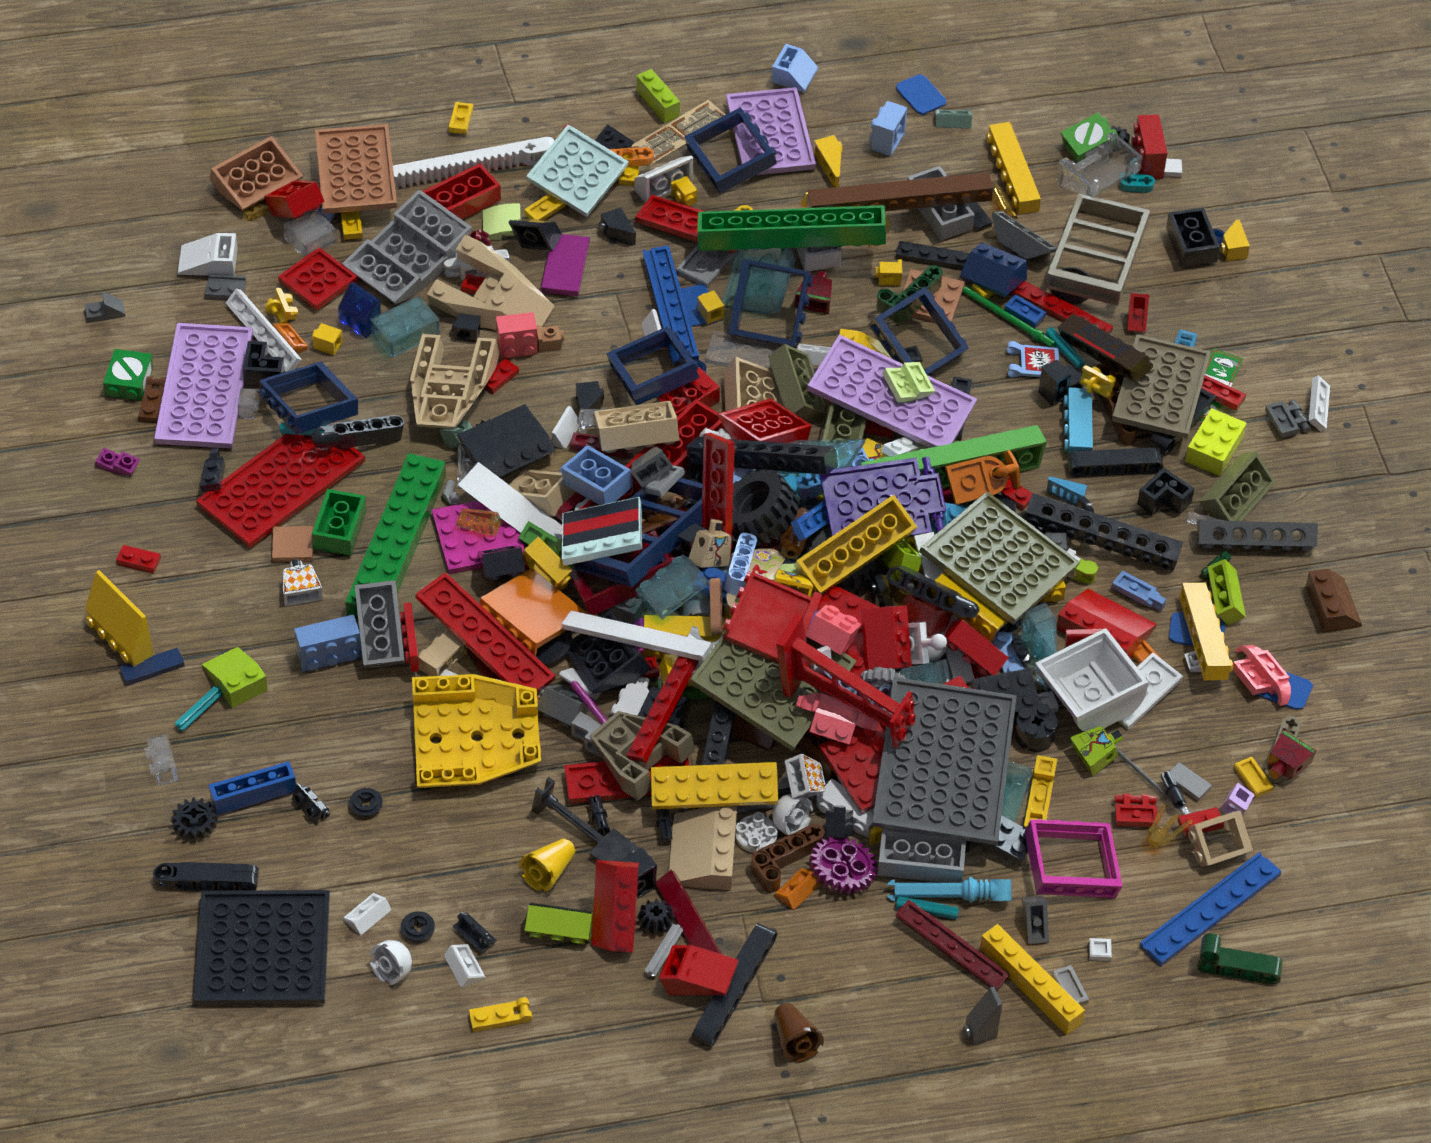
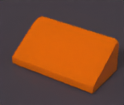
M289 323L273 325L297 354L308 349V345Z
M801 868L774 895L791 909H796L820 886V882H817L818 876H813V871Z

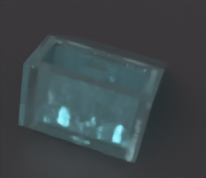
M1046 603L1029 609L1024 614L1020 636L1025 644L1027 643L1032 656L1040 661L1057 652L1056 617Z

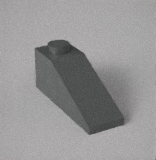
M990 987L966 1016L963 1031L965 1037L970 1039L972 1045L997 1039L1002 1002L995 987Z

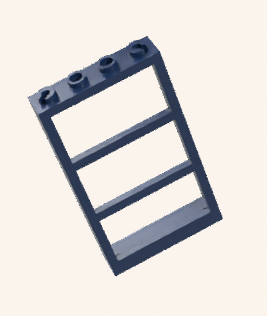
M679 478L668 490L671 493L699 500L687 512L653 503L659 496L648 494L645 490L646 486H644L630 498L640 497L642 511L648 509L679 519L658 538L642 533V542L650 545L630 564L609 557L574 563L572 564L573 568L633 587L652 567H655L665 558L664 555L666 553L669 554L679 545L678 534L694 523L699 526L702 524L703 484Z

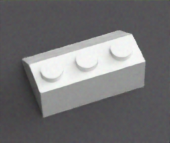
M693 157L678 158L635 177V192L646 203L651 195L663 197L670 194V184L675 180L687 176L693 184Z

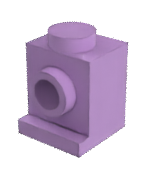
M1237 783L1230 790L1219 809L1225 814L1234 811H1241V814H1243L1255 794Z

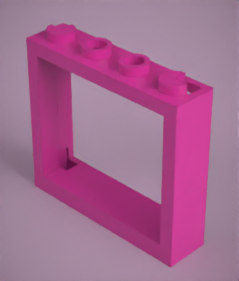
M1030 819L1024 832L1036 894L1117 897L1123 886L1110 823ZM1038 837L1098 840L1106 879L1045 876Z

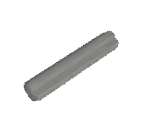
M673 924L645 969L648 977L654 978L658 974L669 955L672 945L676 944L683 932L680 925Z

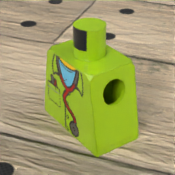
M1102 726L1070 738L1073 749L1092 776L1117 758L1118 753L1115 745L1124 740L1118 729L1107 734Z

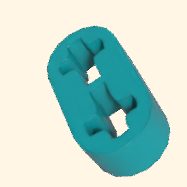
M1124 174L1121 176L1119 186L1125 192L1149 193L1154 189L1155 180L1150 175Z

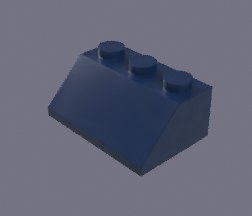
M982 242L970 252L960 274V279L1005 297L1027 280V261Z

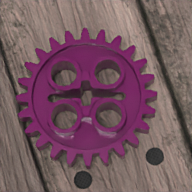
M829 836L827 841L822 839L812 849L809 868L813 869V876H818L817 882L824 881L823 887L830 885L831 891L837 888L839 894L843 890H846L848 895H850L851 890L858 894L859 889L865 891L866 886L870 887L875 879L878 868L875 867L877 861L873 860L874 854H868L869 848L863 849V843L855 844V839L850 842L847 837L844 840L836 837L834 840Z

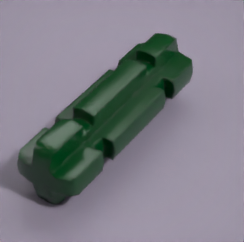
M1223 551L1219 554V556L1213 559L1207 566L1213 565L1223 559L1229 562L1231 560V554L1227 551ZM1204 567L1200 574L1205 580L1210 579L1208 567Z

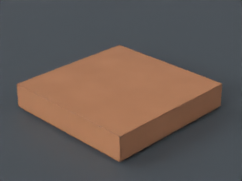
M313 526L274 527L273 562H291L296 559L302 562L313 561Z

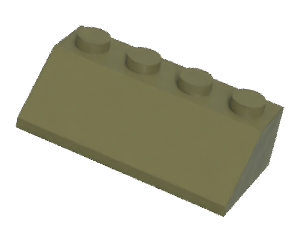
M783 344L768 355L784 407L806 422L825 418L827 409L823 398L807 390V386L815 374L809 354Z
M830 401L818 445L835 446L837 463L846 460L845 446L850 441L861 443L867 418Z
M1257 451L1243 453L1235 459L1199 502L1207 515L1216 521H1243L1276 481Z

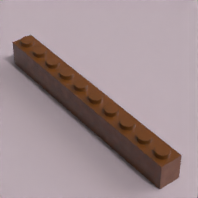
M989 172L813 189L807 190V207L885 205V211L986 202L992 201L993 185Z

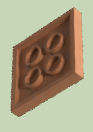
M910 270L904 290L922 271ZM942 276L941 287L933 296L937 304L945 311L949 321L952 322L965 286V281ZM923 305L910 316L935 322Z

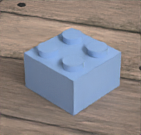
M887 101L884 107L879 109L877 119L874 118L871 124V129H873L870 136V142H872L871 150L892 156L905 134L907 107Z

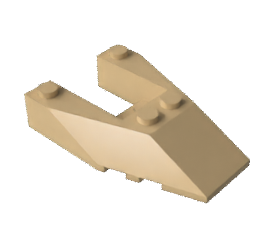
M466 234L456 248L457 258L488 274L474 297H471L436 279L427 293L430 305L456 318L458 313L481 316V328L493 329V331H496L497 316L534 312L536 325L543 327L555 308L514 265L482 242Z
M422 334L410 376L418 427L455 429L496 369L499 358L496 339L477 338L470 367L440 365L444 352L441 335Z

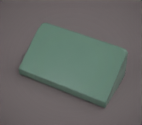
M936 109L935 125L936 127L971 128L972 113L967 110Z

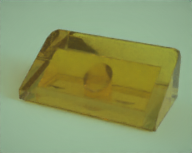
M994 183L993 198L999 210L1005 212L1013 219H1018L1006 193L998 183Z

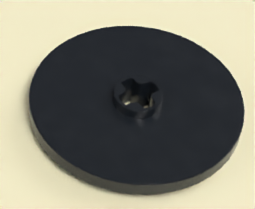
M567 630L538 647L536 657L545 666L553 665L562 660L571 649L573 642L572 632Z

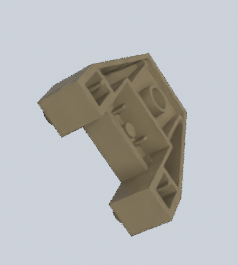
M617 711L590 734V738L623 792L636 800H640L652 789L648 770L662 757L667 755L682 763L695 752L692 734L677 725L666 723L647 762L633 761L626 755L646 718Z

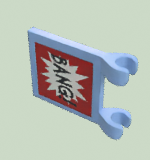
M1015 341L1008 343L1007 353L1009 355L1021 354V367L1016 364L1009 365L1008 376L1011 378L1019 376L1041 377V370L1045 364L1055 360L1059 361L1058 348L1021 345Z

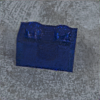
M354 282L350 283L338 306V318L342 324L352 328L355 333L368 338L382 326L380 300Z

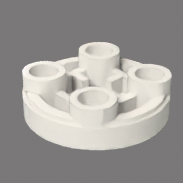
M756 812L737 823L736 841L742 849L754 853L777 841V828L771 819L765 817L761 812Z

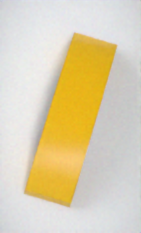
M1037 755L1024 828L1027 827L1030 819L1047 820L1057 765L1056 758Z

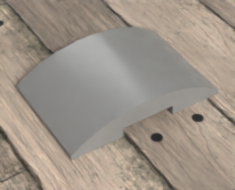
M421 190L412 195L394 213L395 218L372 241L367 239L342 263L361 280L394 304L403 302L416 295L437 278L445 269L444 261L456 256L457 246L465 234L469 236L472 231L470 225Z

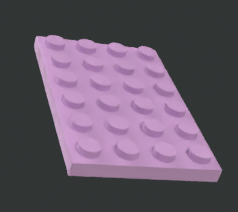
M797 87L726 94L729 113L740 107L745 113L748 112L752 118V123L758 125L760 134L766 136L769 142L768 145L770 147L773 146L776 150L777 155H775L777 164L757 175L816 169V162ZM743 123L733 127L741 164L764 153Z

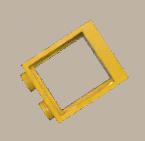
M539 537L524 549L523 560L530 569L533 568L560 591L569 584L568 581L571 579L572 569L568 565L564 566L562 559Z

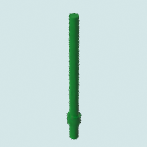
M963 288L962 293L1028 333L1035 341L1042 342L1050 348L1055 345V341L1045 336L1041 330L1032 328L970 288Z

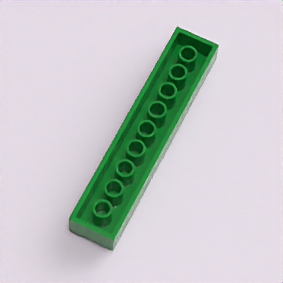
M885 205L698 212L699 251L766 250L769 248L786 249L794 247L823 248L825 246L858 247L862 245L879 246L886 244Z
M408 453L345 601L346 616L354 615L358 619L355 585L395 580L398 594L445 481V461Z

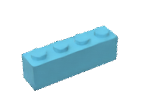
M1069 388L1068 395H1064L1063 403L1064 407H1067V410H1064V421H1067V424L1064 425V436H1067V439L1064 441V451H1068V454L1074 451L1092 450V393L1086 392L1085 388Z

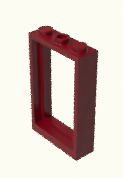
M655 530L647 534L658 538ZM642 542L641 550L608 557L629 563L650 544ZM671 552L669 554L666 553L664 555L665 558L661 560L662 563L652 567L633 587L618 583L594 595L587 582L597 578V576L575 570L574 568H572L570 576L589 615H596L677 577L675 569L678 568V565Z

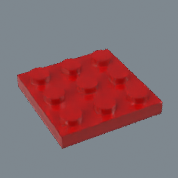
M318 247L280 274L278 281L317 311L358 281V276Z

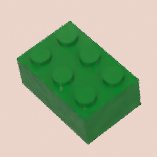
M327 489L312 531L313 549L352 555L367 511L365 495Z

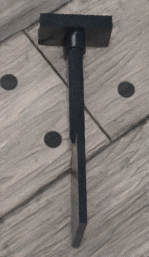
M550 777L546 779L544 791L540 788L536 789L531 810L538 815L547 806L550 810L553 809L597 843V846L589 854L596 860L620 861L630 852L640 849L614 828L605 837L559 803V800L552 795L555 781Z

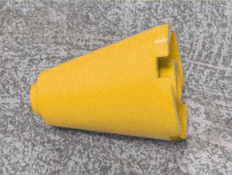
M560 839L524 855L519 861V869L522 868L524 872L522 875L523 879L530 887L537 891L541 889L545 890L544 892L549 891L575 855V847L571 841Z

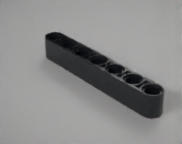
M759 923L755 925L736 957L739 962L726 995H714L693 1030L692 1039L709 1047L715 1045L774 945L778 934L777 931Z

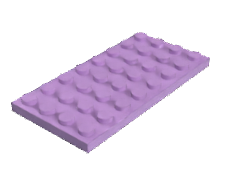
M177 323L154 438L155 444L233 448L244 387L243 364L247 342L252 341L253 327Z
M840 334L807 386L808 391L929 448L953 443L977 401L976 398L927 376L935 390L934 394L913 401L897 402L882 373L885 368H901L903 364Z

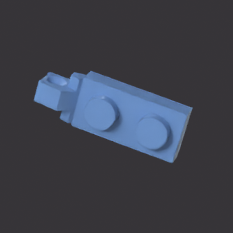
M1122 571L1112 583L1113 589L1147 607L1152 606L1154 609L1162 611L1166 606V598L1160 596V593L1156 591L1157 588L1125 571Z

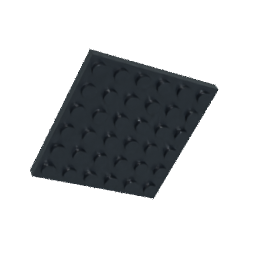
M330 890L201 891L194 1005L325 1004Z

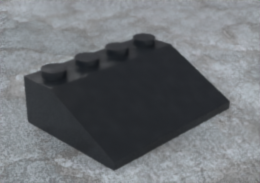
M526 404L457 435L473 468L479 462L500 479L548 458L556 451L548 433Z
M609 610L602 616V618L621 622L612 610ZM580 633L573 638L571 649L568 652L569 657L593 694L634 682L652 669L638 646Z

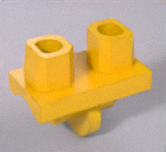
M276 288L275 297L269 298L265 304L266 312L277 315L280 324L287 323L288 320H295L298 315L297 307H289L293 302L292 295L283 294L281 288Z
M1084 366L1079 383L1086 386V392L1092 393L1095 391L1106 398L1110 397L1112 388L1115 386L1116 377L1101 374L1100 369L1095 366L1092 368Z

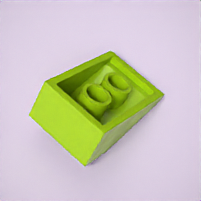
M239 647L202 664V667L214 684L222 690L223 696L231 708L268 691L266 675L259 665Z

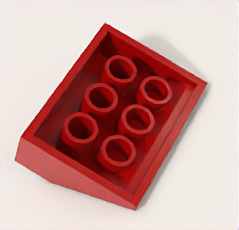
M771 398L718 414V418L734 440L807 445L812 427L811 424Z
M1089 588L1065 605L1058 614L1057 630L1065 634L1066 630L1106 628L1130 659L1143 640H1146L1157 626L1156 623Z

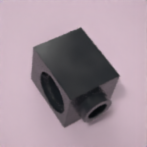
M458 313L457 320H453L452 324L455 340L477 342L481 331V316Z

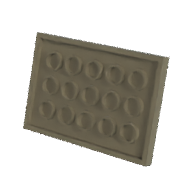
M1137 334L1133 346L1136 350L1145 352L1149 356L1152 370L1136 383L1124 377L1112 421L1187 439L1211 351Z

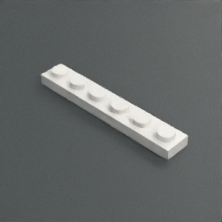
M235 289L226 304L246 327H253V335L258 341L267 342L268 352L272 357L284 358L285 372L294 370L302 359L242 290Z

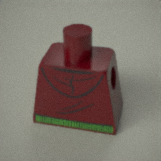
M818 271L816 276L811 275L813 276L812 287H808L807 292L810 295L809 304L804 309L829 314L832 280L827 278L825 272ZM801 283V285L799 286L798 290H797L796 293H795V305H794V307H797V308H798V303H799V298H800L802 283Z
M1283 730L1267 762L1268 766L1271 767L1269 770L1270 776L1274 779H1279L1281 775H1284L1288 779H1293L1313 762L1317 750Z

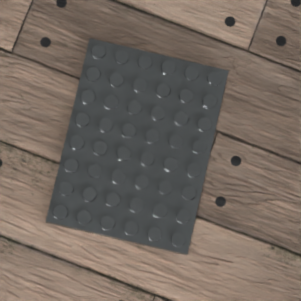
M894 677L891 698L901 704L907 692H912L913 701L915 702L914 714L916 715V720L913 726L908 728L904 741H900L897 748L892 747L891 729L886 726L872 826L997 845L1017 695Z

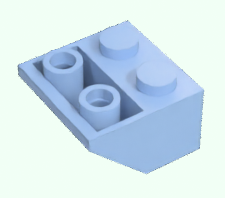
M785 44L772 66V82L789 88L797 87L798 91L805 92L816 74L818 66L803 49Z

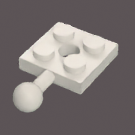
M925 622L908 623L909 638L912 644L910 648L912 664L929 663L928 647H932L935 650L944 649L947 644L945 636L936 634L932 638L927 639Z

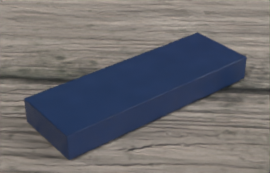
M174 648L153 655L135 667L131 663L120 666V672L128 686L185 667L178 648Z

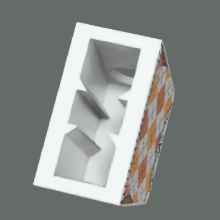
M299 559L291 561V567L285 568L283 574L285 606L323 600L322 587L312 565H303Z
M804 754L785 760L792 798H809L826 791L827 778L823 776L822 766L819 762Z

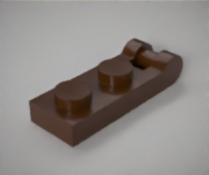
M147 376L138 415L139 422H158L166 377L156 379L154 376Z

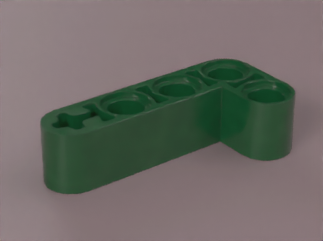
M936 265L929 266L899 295L890 289L884 288L879 290L876 302L877 311L880 313L887 311L924 287L934 294L940 289L942 284V268ZM918 299L888 318L898 323L904 322L923 304Z
M1213 933L1203 935L1197 966L1199 971L1266 984H1277L1281 981L1283 964L1281 958L1221 947L1222 940L1220 936Z

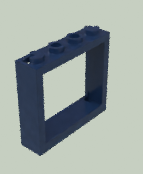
M741 107L684 136L687 149L719 194L777 164L775 155H777L776 150L773 146L770 147L768 145L769 142L766 136L760 134L758 125L752 123L750 114L748 112L745 113ZM743 123L764 153L720 175L699 145Z
M743 259L728 333L797 346V343H801L802 340L801 324L804 325L806 320L804 308L808 306L810 295L807 294L808 287H812L813 284L811 272ZM751 266L804 276L791 340L739 330Z
M924 287L875 317L868 326L893 360L902 364L913 362L884 320L919 299L955 349V351L924 369L926 375L930 376L963 355L969 347L965 339L957 332L955 325L949 321L943 308L937 304L933 294Z
M669 326L606 353L611 369L635 405H640L699 379L697 361L693 360L690 351H686V347L683 341L679 340L676 331L672 332ZM671 344L685 364L636 385L623 365Z
M322 361L260 380V391H258L260 398L268 404L270 409L277 413L278 417L295 434L358 415V398ZM318 382L338 403L297 415L278 394Z

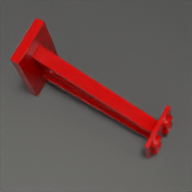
M795 614L776 643L783 695L791 698L800 683L804 681L890 727L892 747L897 748L900 741H904L908 728L913 726L916 720V715L914 714L915 702L913 701L912 692L908 691L901 704H899L806 643L803 616ZM809 662L827 672L832 677V681L811 670ZM838 680L859 692L863 698L842 687ZM869 699L872 700L873 702H875L876 704H878L879 706H881L882 708H884L885 710H883V709L879 708L878 706L872 704V703L869 701Z

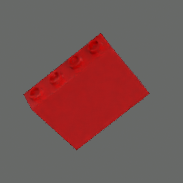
M755 565L752 572L747 571L743 580L747 584L745 588L740 587L736 596L740 600L738 604L733 603L729 612L733 616L731 620L727 618L722 630L726 632L722 639L779 663L776 647L777 641L795 614L803 616L806 635L822 594L814 592L813 596L810 597L755 573L758 567Z

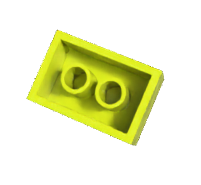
M1211 408L1188 446L1185 462L1221 476L1244 438L1247 423Z

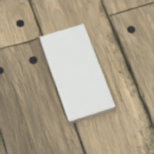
M1154 653L1137 666L1138 670L1148 681L1149 686L1147 687V693L1143 702L1133 714L1117 721L1127 730L1183 680V675Z

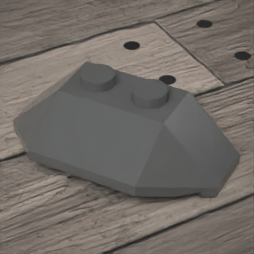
M996 211L992 213L997 240L1003 244L1004 248L1016 252L1019 258L1027 260L1057 251L1056 246L1005 212Z

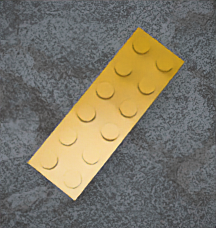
M777 762L651 767L652 809L778 804Z

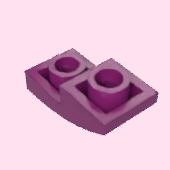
M103 447L94 466L117 474L132 475L140 459L123 451L119 455Z

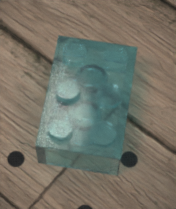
M417 296L372 318L371 333L390 357L393 358L419 345L422 334L439 335V318L421 297Z

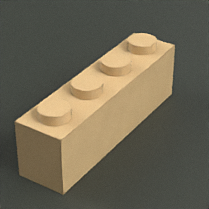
M446 628L445 632L441 636L436 637L426 650L424 649L420 652L418 656L419 669L429 676H441L445 669L449 671L470 650Z

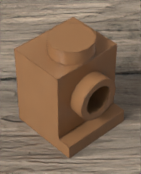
M536 325L539 352L560 350L561 342L565 341L564 331L559 330L558 325L549 327Z

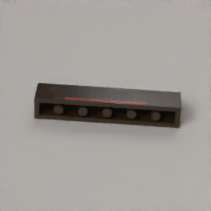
M1072 314L1057 327L1060 335L1071 346L1134 383L1152 370L1149 362L1150 358L1145 352H1140L1133 345H1128L1122 339L1115 338L1108 331L1100 329L1096 324L1089 323L1084 317Z

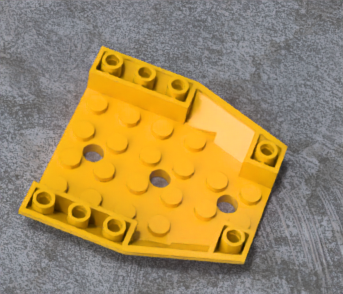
M475 674L412 677L417 788L479 785L541 763L537 689ZM520 732L524 737L515 739L513 734ZM474 735H481L483 739L474 741L472 737ZM433 737L441 738V742L437 744L432 743L430 740Z

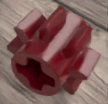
M483 230L473 231L469 235L487 247L491 244V240L488 238L490 234Z

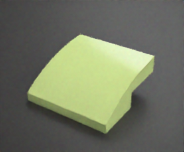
M520 203L503 204L483 210V231L490 234L488 237L490 240H502V235H515L508 222L509 220L520 219Z
M920 362L904 363L901 368H885L882 373L897 402L913 401L935 393Z

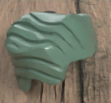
M461 420L455 429L439 428L442 441L450 448L459 447L462 444L457 435L471 429L472 426L469 422Z

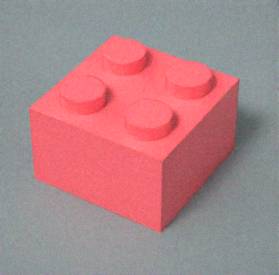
M534 312L496 317V336L500 359L538 354L537 326Z
M825 605L815 614L806 632V636L842 655L852 645L862 624L857 622L855 617L840 613L838 608Z

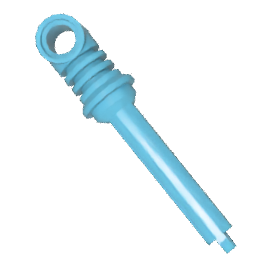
M969 877V879H965L962 883H895V879L887 883V885H895V895H887L892 901H895V897L899 896L962 897L965 901H969V903L977 901V898H980V901L985 898V901H988V898H990V901H1012V879H990V882H988V879H985V882H982V879H980V882H977V879Z

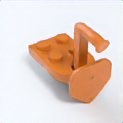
M1008 450L1004 453L1006 466L999 459L991 456L946 466L945 471L954 504L959 505L977 500L987 491L995 495L1003 490L1009 478L1013 489H1019V465L1011 451Z

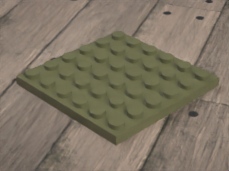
M988 491L921 546L919 550L923 556L1011 624L1018 621L1072 573L1080 563Z
M722 636L691 677L689 683L793 751L810 728L815 715L813 712L796 706L798 697L812 693H826L802 681L791 698L784 696L779 663L722 639ZM806 636V643L816 650L824 647ZM831 650L833 661L849 671L856 663L855 659L845 653L840 655Z

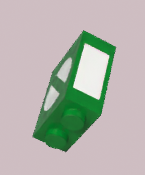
M114 349L103 381L105 396L142 400L147 376H151L154 367L152 354Z

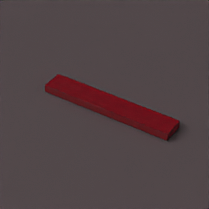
M671 869L656 881V885L667 904L671 905L672 912L687 939L693 946L722 954L677 874Z
M910 899L896 913L897 919L988 987H995L996 991H998L1010 977L1008 972Z

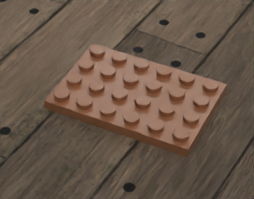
M388 124L315 130L320 188L325 200L322 203L323 214L397 208Z

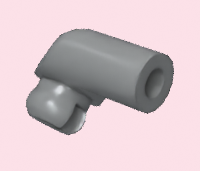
M447 480L442 492V496L450 505H456L460 500V495H456V492H453L456 486L453 480Z

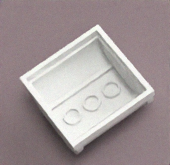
M1106 628L1035 663L1039 676L1044 682L1049 684L1071 713L1077 726L1084 732L1098 726H1102L1105 729L1107 726L1133 714L1143 702L1147 693V687H1149L1146 678Z

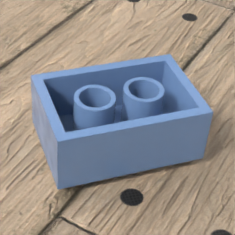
M588 445L561 467L564 485L599 505L617 501L633 487L631 470Z
M354 615L294 629L297 655L303 672L362 658L360 632Z

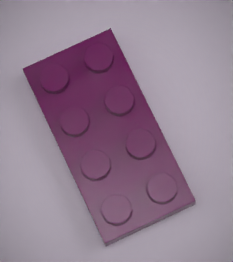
M562 234L554 250L549 251L541 292L579 296L590 237Z

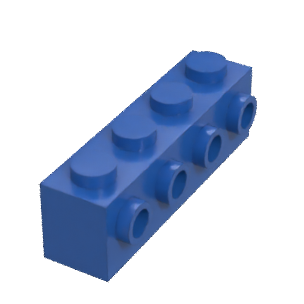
M288 761L209 784L210 798L217 815L294 793L296 779Z

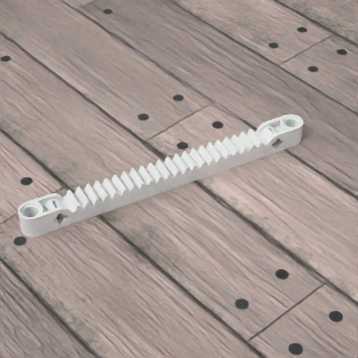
M543 137L394 165L395 189L398 190L399 186L404 189L407 184L412 187L413 183L420 186V182L427 184L428 180L434 183V179L441 182V178L446 180L449 176L453 177L479 163L488 172H491V168L495 171H498V167H501L503 170L505 166L512 168V164L519 167V163L534 166L553 144L554 139Z

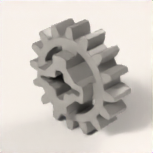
M874 667V670L868 669V671H863L861 679L876 689L883 685L892 686L894 677L905 678V675H900L899 672L895 673V670L892 668Z

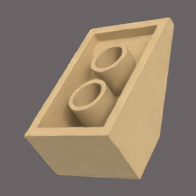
M523 469L509 485L549 516H555L560 506L576 493V491L564 485L562 473Z

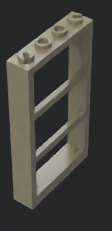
M1079 193L1050 266L1045 288L1118 306L1147 228L1150 210ZM1079 211L1137 224L1139 227L1136 233L1079 220L1076 217ZM1073 226L1133 240L1127 258L1066 243ZM1063 251L1124 265L1118 284L1057 269Z

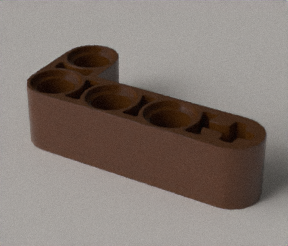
M818 824L809 825L752 854L751 872L765 891L773 893L779 890L781 885L780 869L810 855L816 843H820L824 839L823 827Z

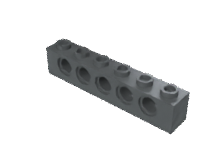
M1197 520L1196 544H1202V548H1213L1214 544H1221V548L1233 549V545H1241V549H1253V545H1261L1260 549L1271 550L1272 546H1280V550H1292V546H1300V550H1312V547H1317L1318 523ZM1216 529L1222 531V538L1219 540L1213 537V532ZM1236 529H1239L1242 533V537L1238 541L1233 538V532ZM1255 530H1259L1262 534L1259 541H1255L1252 537ZM1275 530L1281 533V539L1277 542L1272 538V533ZM1294 531H1298L1301 535L1298 542L1292 539Z

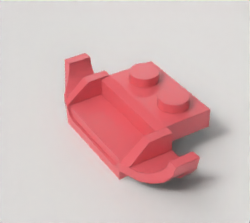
M1254 645L1239 646L1235 651L1237 653L1244 652L1247 657L1244 660L1234 661L1233 671L1253 695L1269 692L1271 695L1278 694L1279 706L1287 705L1290 699L1291 686L1289 683L1290 677L1268 650L1263 651Z
M812 693L798 697L797 707L815 713L810 733L849 745L855 726L871 731L876 730L878 721L832 696L823 693Z

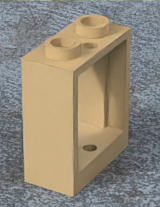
M1234 811L1188 826V837L1191 843L1194 844L1196 850L1195 858L1201 867L1253 851L1241 811ZM1227 820L1237 850L1211 858L1202 828Z

